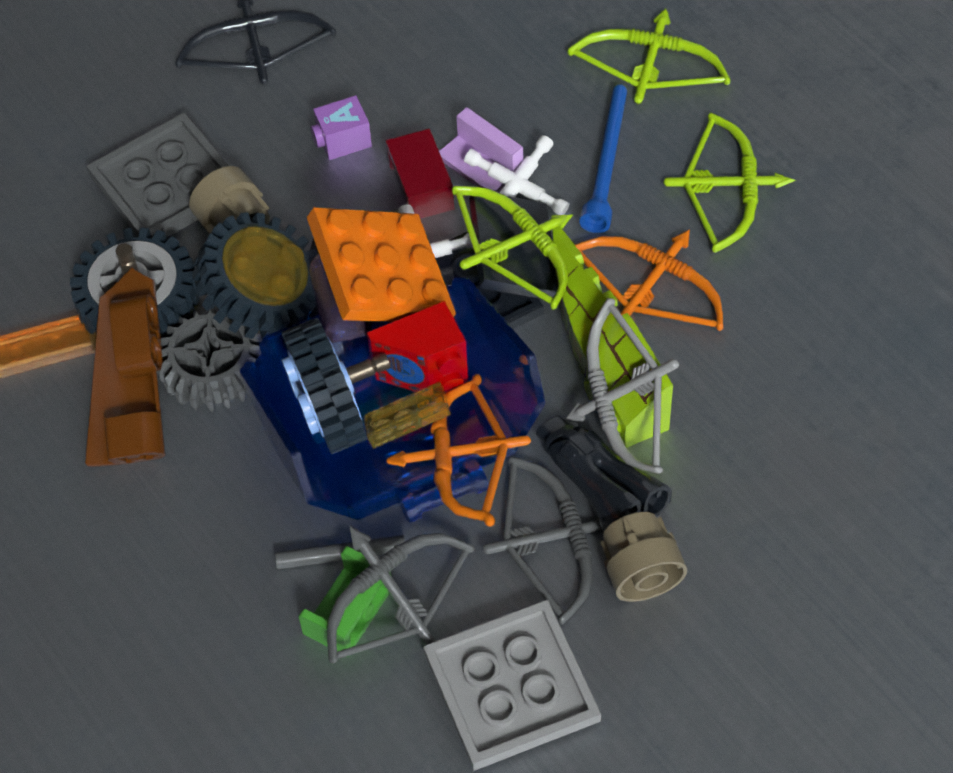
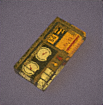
M437 382L365 414L364 421L367 438L374 449L451 415L446 393L441 383Z

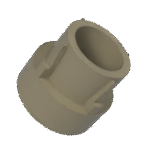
M236 166L222 167L208 174L198 183L190 197L189 207L191 212L209 234L219 222L222 224L227 217L232 215L236 220L240 213L248 212L250 220H252L256 213L265 214V224L268 225L270 221V216L267 212L270 208L261 198L263 196L262 192L247 174Z
M650 512L633 513L616 520L604 531V541L601 542L607 560H604V564L615 593L620 600L638 602L660 596L676 587L686 577L687 566L673 533L667 532L661 516L657 518L656 515Z

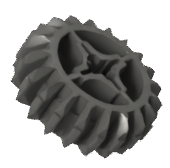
M213 308L204 315H201L194 309L193 318L189 320L180 316L179 327L167 326V337L161 338L163 364L161 370L157 371L159 379L163 382L165 390L170 396L175 395L176 400L181 405L190 401L191 407L195 411L202 404H206L211 412H213L216 404L223 403L229 409L231 400L234 398L244 402L246 397L245 390L256 392V380L264 379V366L267 365L266 350H264L265 342L261 340L260 333L257 332L253 339L244 337L246 327L241 325L235 334L228 330L232 322L231 319L226 317L221 324L213 319L216 315V311Z

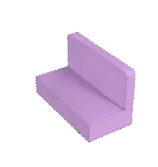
M466 107L456 116L458 136L439 151L447 166L476 187L489 188L499 193L505 185L488 176V172L478 166L472 167L465 163L464 158L467 152L473 149L479 152L485 160L491 163L497 162L501 166L515 172L523 161V146Z

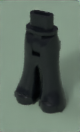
M560 415L546 421L536 430V435L544 442L545 452L550 455L559 469L582 491L592 505L603 534L613 522L633 513L650 512L658 517L671 502L672 491L669 486L648 473L627 465L594 431H589L576 422L568 423Z

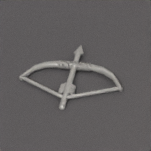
M608 298L590 328L586 350L588 379L594 399L583 405L577 402L564 420L584 421V415L597 409L602 430H604L613 451L627 465L660 474L663 472L662 467H660L662 376L676 370L679 362L676 359H671L658 366L615 307V300ZM611 312L646 363L633 369L630 381L608 391L604 371L600 369L598 349L602 326ZM634 390L641 396L654 391L652 464L638 460L627 449L617 430L618 422L612 401Z

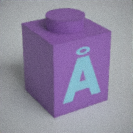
M357 96L313 109L316 125L310 126L311 134L316 147L323 146L329 160L372 147L369 121Z

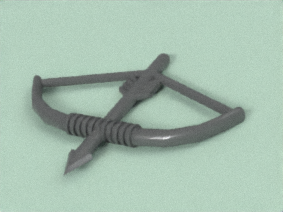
M509 457L508 463L511 466L504 539L484 544L482 550L485 554L507 551L541 596L549 601L552 610L559 617L558 623L563 625L588 598L593 580L592 552L585 534L602 529L599 520L586 523L581 522L575 502L571 499L563 483L548 469L523 459ZM517 468L536 474L551 487L560 503L559 510L561 511L565 527L535 533L528 526L512 530ZM569 537L575 559L579 561L581 581L576 599L563 612L520 556L535 553L539 543Z
M350 526L354 550L359 549L370 566L354 577L352 582L335 601L327 624L329 662L335 664L340 658L416 634L420 636L425 645L436 642L427 625L466 557L475 550L474 546L442 533L423 534L395 545L379 558L368 543L371 540L370 537ZM447 544L461 549L462 552L427 612L419 599L406 598L389 573L405 561L408 554L424 546ZM378 580H381L398 604L395 618L404 628V631L337 651V629L345 609L358 594H363L376 584Z

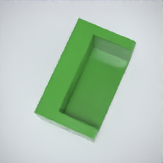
M346 546L341 553L344 569L315 612L303 609L299 615L303 634L327 646L328 619L336 599L348 587L354 577L370 566L361 552L355 551L349 546ZM378 580L376 584L363 594H358L345 609L337 629V651L356 646L390 594L381 580Z

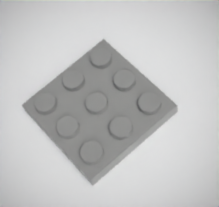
M548 600L423 646L424 655L473 771L601 722V712Z

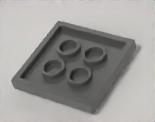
M184 112L86 167L89 176L130 228H132L137 237H139L140 228H149L151 238L154 237L157 230L165 232L167 238L198 220L189 207L193 190L208 174L229 165Z

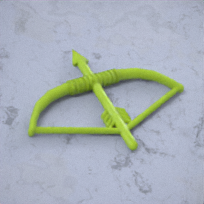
M666 8L653 19L654 23H657L654 32L650 33V31L645 32V30L640 31L634 28L632 30H602L589 34L572 45L567 51L569 56L575 55L636 86L634 102L637 104L642 103L646 89L713 83L730 84V78L718 56L700 44L682 39V37L678 38L672 35L669 37L667 34L664 36L665 25L671 23ZM605 40H628L630 43L635 42V44L639 43L640 45L650 46L645 63L635 66L632 77L579 50L591 43ZM663 47V49L677 50V52L683 50L700 56L715 66L720 77L657 82L660 71L653 65L658 48L661 49Z
M709 113V121L685 176L667 177L664 179L663 184L666 187H685L713 245L712 252L717 253L742 238L753 223L758 204L757 186L775 185V188H779L796 180L775 173V176H757V161L746 135L738 126L716 114ZM714 124L729 131L739 143L743 156L741 159L742 176L714 177L708 170L694 171ZM714 186H742V198L745 205L742 220L734 233L718 242L695 193H709Z
M454 186L452 193L457 197L475 252L474 255L463 259L460 262V267L468 269L482 262L550 304L551 309L555 310L563 297L569 280L566 262L557 249V245L546 232L557 227L559 229L564 228L573 214L552 215L550 220L538 225L524 208H521L501 193L489 188ZM463 196L482 197L500 205L513 216V220L524 232L503 242L491 238L479 244ZM531 240L545 256L549 257L557 271L559 286L555 296H549L497 263L508 258L509 249Z

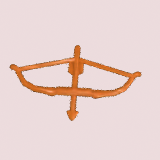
M475 374L470 381L446 392L447 406L449 408L455 399L472 391L495 433L494 436L481 437L475 443L451 446L450 433L447 430V416L432 423L430 432L434 436V449L411 453L401 451L387 458L386 462L389 465L405 467L406 463L435 460L436 471L433 481L439 490L441 501L456 516L484 521L486 526L491 527L495 524V517L490 514L507 449L527 446L530 444L531 439L526 435L506 438L478 387L481 384L482 377L479 374ZM475 453L481 457L497 455L482 510L463 506L454 498L451 487L452 457Z

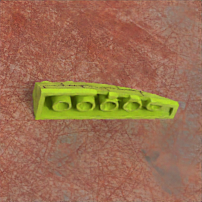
M557 227L552 229V240L557 245V249L566 262L569 280L559 306L573 355L585 379L584 388L586 394L591 401L594 398L588 379L586 353L589 331L608 298L615 300V306H618V303L610 290L602 293L599 275L592 267L584 269V260L581 252L564 230ZM610 312L602 326L598 349L600 369L604 371L608 391L630 381L633 369L646 363L643 356ZM628 313L623 314V318L658 366L661 365ZM667 374L662 376L660 434L668 431L670 428L673 384ZM634 390L612 401L618 422L617 430L626 447L653 437L654 391L641 396Z

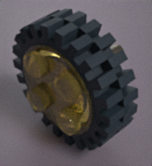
M248 212L240 213L236 220L233 215L227 217L222 224L219 222L214 227L200 248L193 264L196 267L192 273L193 281H199L195 288L197 296L208 295L202 303L205 310L209 311L217 307L219 310L213 319L221 324L228 317L232 320L228 330L236 334L241 325L246 327L244 337L251 339L255 337L259 330L261 340H270L274 333L277 339L282 338V331L300 325L306 320L322 296L320 291L324 287V278H319L324 271L322 263L313 264L319 256L315 248L305 252L304 248L309 243V240L304 235L297 241L291 236L296 231V228L290 224L285 231L278 229L281 219L273 216L268 225L265 224V214L256 213L252 220H250Z

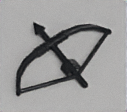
M238 0L237 7L242 8L243 18L238 17V19L233 18V20L229 19V21L224 20V22L204 28L195 34L181 50L175 65L177 68H181L184 65L257 70L260 83L267 84V67L329 35L335 36L336 29L312 13L296 10L274 12L272 10L269 13L267 11L266 13L262 12L261 14L257 13V15H254L251 10V6L254 4L253 0ZM299 21L315 24L324 30L320 34L271 58L269 48L260 46L256 29L257 27H266V25H276L278 22ZM240 30L241 32L243 30L248 32L251 48L245 52L247 63L186 59L190 51L206 39L223 33H227V35L230 32L233 34L235 31L238 33Z

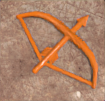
M690 229L671 238L673 244L666 253L657 250L655 247L653 248L651 245L648 246L647 243L619 236H600L575 244L583 256L584 264L588 268L592 267L599 275V280L624 306L620 312L621 315L628 313L631 316L633 312L716 327L718 331L723 330L721 298L713 285L705 277L692 269V266H688V264L675 259V256L682 247L685 249L688 247ZM598 246L619 247L637 253L638 257L656 266L642 284H631L624 295H622L582 251ZM664 271H669V273L682 278L684 281L689 280L706 294L714 306L716 321L646 308L655 297L651 288Z

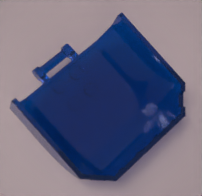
M454 278L451 282L452 285H446V288L456 311L454 319L466 340L468 380L470 381L475 374H479L482 377L481 384L478 387L506 438L527 435L546 404L535 354L469 278ZM337 307L267 335L259 344L260 356L255 362L247 361L240 369V374L272 446L307 504L355 520L363 519L395 504H399L409 524L422 519V513L444 504L441 501L438 488L431 490L437 487L433 481L436 471L435 460L406 463L405 467L389 465L386 461L387 458L401 451L411 453L434 449V436L430 432L433 422L421 426L417 407L446 393L441 392L430 397L376 380L374 375L353 383L355 391L353 395L368 440L331 454L320 432L311 434L281 360L288 357V349L281 332L314 318H318L339 361L343 362L345 368L371 359L367 333L392 322L342 320ZM472 391L455 399L448 408L447 430L450 433L451 446L475 443L481 437L495 435ZM411 409H416L417 421L373 440L371 427ZM414 426V429L408 430L409 427ZM402 430H406L405 433L400 434ZM396 433V438L374 447L375 441ZM519 447L507 449L505 458L515 454ZM475 453L452 457L451 487L455 499L471 492H475L478 495L487 491L489 482L482 467L496 462L497 455L481 457Z

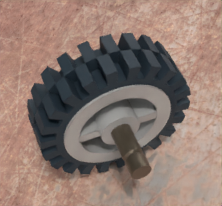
M132 228L123 229L124 239L118 241L114 232L106 235L109 243L107 246H104L99 240L92 243L95 255L84 250L80 255L82 264L75 263L72 269L75 277H70V287L72 290L70 292L82 325H85L86 331L91 336L97 334L99 298L111 289L131 268L155 281L159 328L163 338L167 337V326L179 327L180 316L187 319L193 318V306H198L200 300L195 291L199 282L193 281L192 273L195 267L193 266L192 257L190 258L189 252L184 245L180 247L178 239L171 236L167 240L165 232L159 230L151 238L149 228H140L139 237H134Z

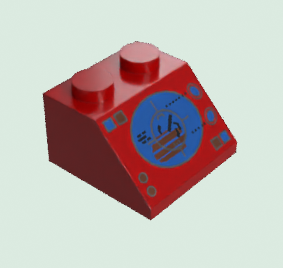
M445 301L367 333L371 360L372 357L385 352L391 366L390 369L380 373L376 372L374 375L376 380L430 397L441 392L446 393L469 381L466 340Z

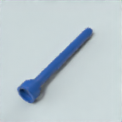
M622 84L616 85L612 90L592 198L582 206L579 223L584 230L591 233L606 232L611 225L613 211L607 202L627 97V88Z

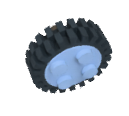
M318 318L282 331L281 333L288 349V357L281 360L311 434L320 432L331 454L368 440L353 395L355 391L352 384L373 376L376 372L380 373L390 369L391 366L385 352L372 357V360L367 359L345 368L343 362L339 361L332 343Z

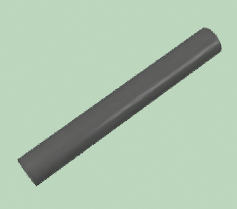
M404 535L371 539L368 543L377 556H381L395 545L405 542ZM353 542L275 552L277 570L342 561V551L346 546L354 549Z

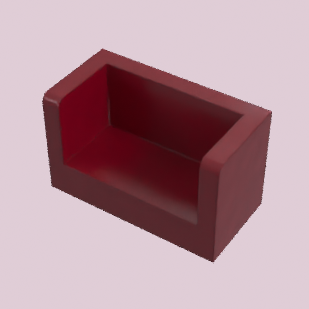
M430 128L386 140L388 164L390 169H396L406 195L407 204L412 206L414 213L419 214L420 219L455 210L454 195L452 193L453 184Z

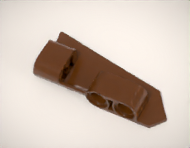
M133 268L99 298L85 463L89 467L130 464L156 460L166 456L157 371H160L162 368L163 359L155 281Z

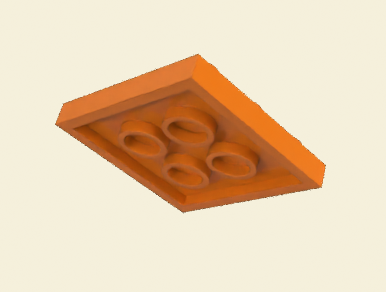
M313 207L306 218L342 320L394 322L443 301L446 302L453 317L456 315L419 214Z

